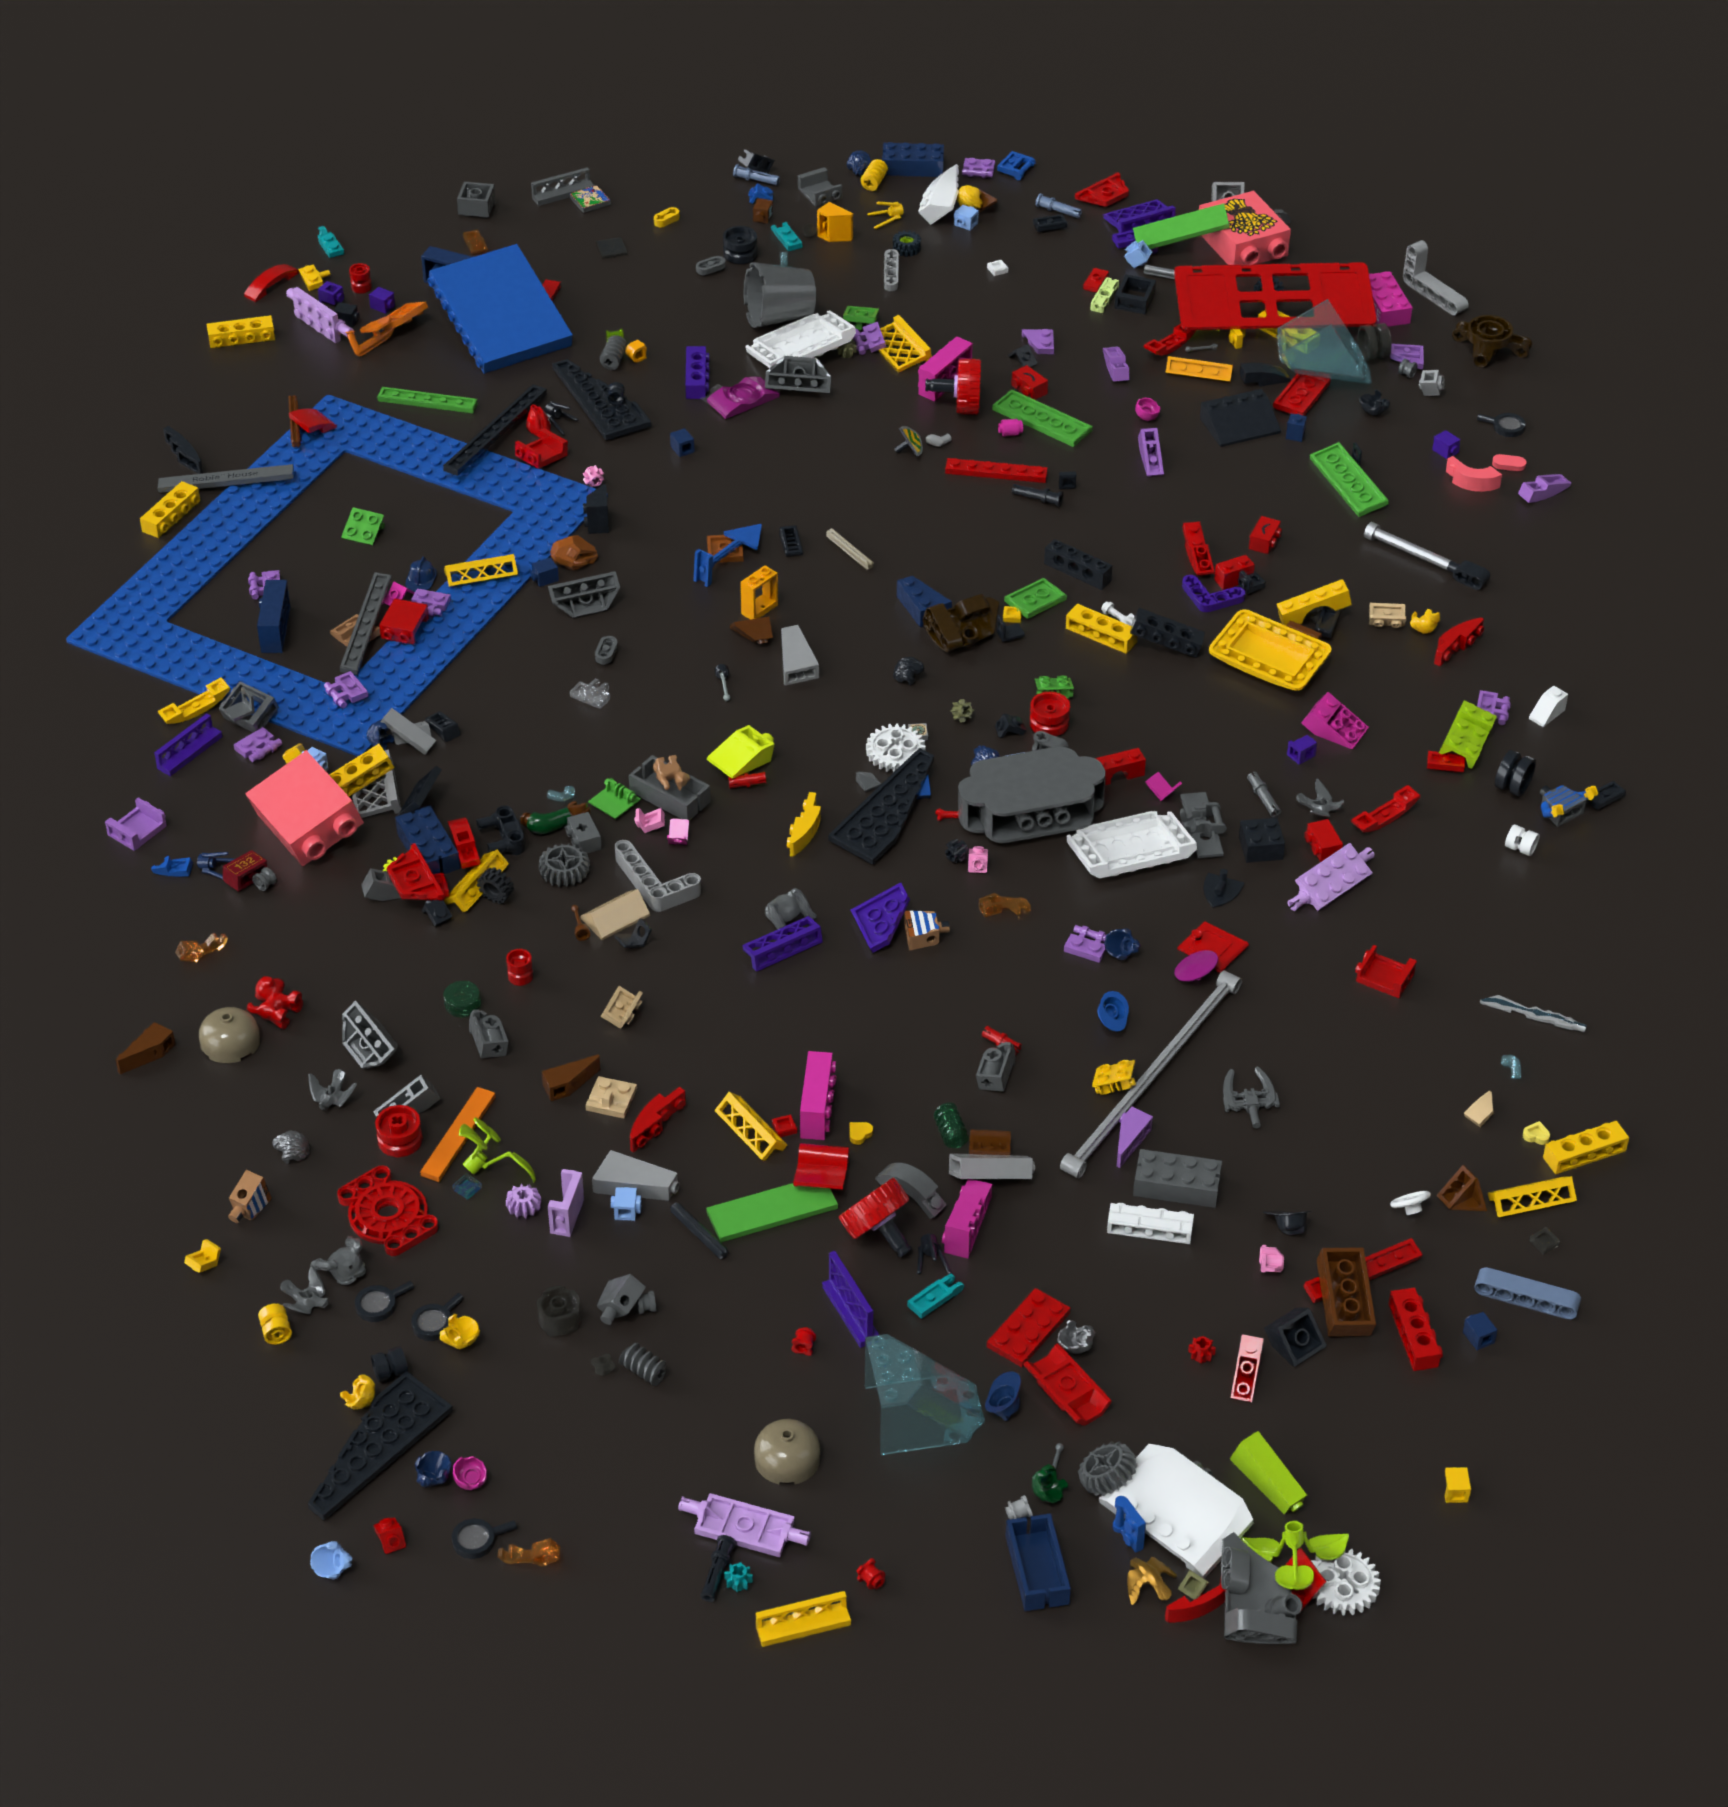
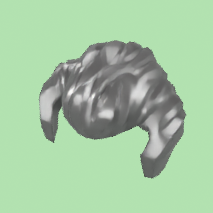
M289 1130L274 1138L272 1142L275 1149L283 1152L282 1160L287 1164L290 1163L291 1159L301 1161L309 1155L310 1146L304 1135L297 1131Z
M1069 1320L1067 1321V1326L1058 1333V1343L1069 1353H1082L1090 1350L1096 1333L1090 1325L1077 1328L1076 1322Z

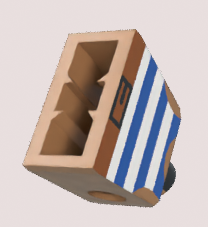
M934 911L904 912V928L909 950L937 945L939 943V933L950 932L949 921L938 922Z
M248 1170L244 1172L229 1198L233 1210L228 1215L231 1221L239 1223L242 1217L254 1220L272 1199L264 1177Z

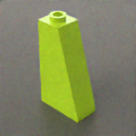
M1257 1431L1241 1441L1230 1457V1460L1283 1514L1290 1510L1293 1513L1299 1510L1304 1505L1302 1502L1307 1494L1260 1432Z

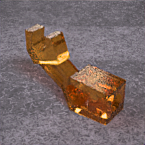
M993 893L980 898L978 908L984 917L1002 913L1003 908H1009V910L1019 915L1021 914V908L1028 912L1031 909V905L1022 897H1001Z
M212 933L205 943L201 945L197 941H180L175 953L181 961L197 962L203 955L223 948L228 938L225 934H221L218 938L215 933Z
M551 1538L532 1544L531 1550H523L511 1544L509 1545V1551H505L503 1548L498 1549V1558L508 1564L533 1563L543 1567L560 1560V1546Z

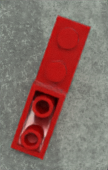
M1200 522L1183 523L1182 528L1186 540L1185 547L1196 575L1214 574L1208 544L1205 543Z
M1484 618L1463 622L1445 632L1439 638L1434 664L1441 666L1458 649L1465 650L1469 645L1471 646L1475 639L1481 636L1484 631Z
M467 818L447 821L454 846L459 853L462 869L480 865V858Z
M678 1087L666 1097L659 1093L644 1107L631 1130L630 1151L634 1153L653 1137L658 1136L663 1130L662 1122L668 1120L672 1114L684 1107L686 1104L684 1089Z

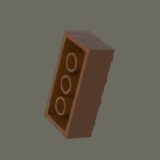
M1322 1248L1317 1258V1267L1328 1336H1370L1376 1326L1364 1248Z

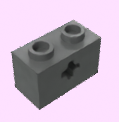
M589 812L567 817L568 825L565 826L567 836H571L572 846L577 845L578 848H583V851L587 853L601 850V836Z

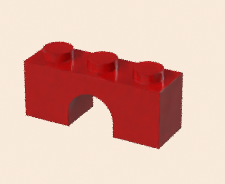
M1139 748L1095 758L1102 763L1105 769V785L1111 784L1112 776L1119 771L1124 773L1127 780L1145 776L1146 759Z

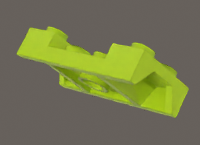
M1464 700L1439 753L1445 754L1453 751L1465 757L1468 768L1472 769L1497 716Z

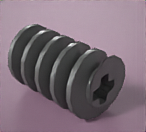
M614 335L608 338L600 356V362L604 368L608 370L618 368L627 345L623 337Z
M634 1343L626 1348L620 1355L619 1363L630 1369L640 1378H644L652 1386L659 1385L665 1377L666 1361H660L659 1356L653 1357V1353L651 1351L647 1352L645 1347L640 1348L639 1343Z

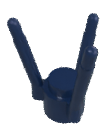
M229 852L202 853L198 856L197 866L199 869H202V873L223 879L222 874L211 869L216 867V862L229 863L234 859L216 858L229 855Z

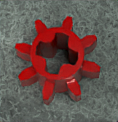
M1204 1336L1197 1339L1193 1338V1342L1189 1344L1188 1352L1192 1353L1191 1359L1201 1364L1207 1361L1210 1362L1212 1355H1215L1216 1347L1212 1346L1213 1340H1209Z

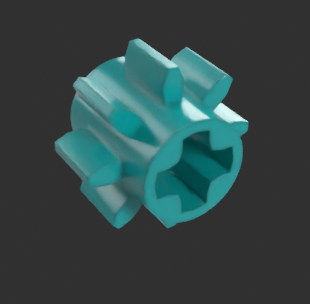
M741 1562L734 1565L730 1564V1572H724L727 1588L732 1587L736 1592L744 1589L747 1590L748 1583L753 1582L750 1566L746 1567Z

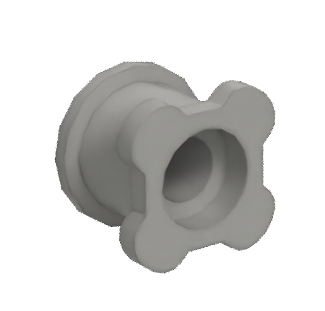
M1021 1496L1020 1500L1012 1503L1010 1501L1007 1502L1008 1507H1005L1009 1520L1033 1516L1026 1496Z

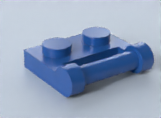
M1011 151L997 166V171L1012 175L1015 179L1020 180L1024 173L1036 164V161L1032 157ZM1022 163H1025L1020 170L1017 169Z
M1118 1496L1115 1499L1116 1519L1113 1521L1112 1528L1115 1532L1123 1535L1126 1545L1131 1546L1136 1553L1143 1550L1146 1522L1128 1498Z

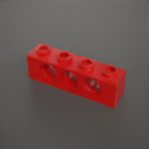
M1415 1287L1391 1291L1388 1305L1413 1371L1438 1368L1440 1358L1443 1357L1442 1348L1436 1343V1333L1430 1327L1429 1315L1423 1309L1421 1295L1418 1296Z

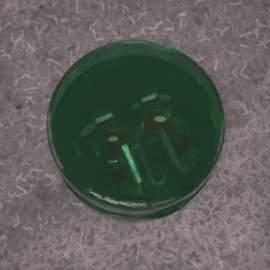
M456 981L448 985L444 990V1006L446 1011L452 1016L468 1017L473 1010H478L481 1006L480 990L472 982Z

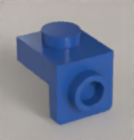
M757 183L749 191V202L753 204L756 198L773 200V191Z

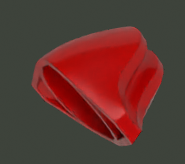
M531 405L527 416L526 428L539 437L541 429L551 430V422L540 406Z

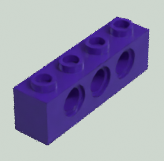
M686 346V399H706V392H709V353H706V346Z

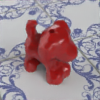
M264 976L256 984L255 997L265 1002L261 1003L260 1006L248 1003L247 1010L252 1014L259 1015L266 1021H271L281 1029H286L290 1022V1019L285 1016L288 1013L287 1010L296 1013L301 1010L303 1006L302 993L292 991L289 995H285L282 993L285 987L282 979Z

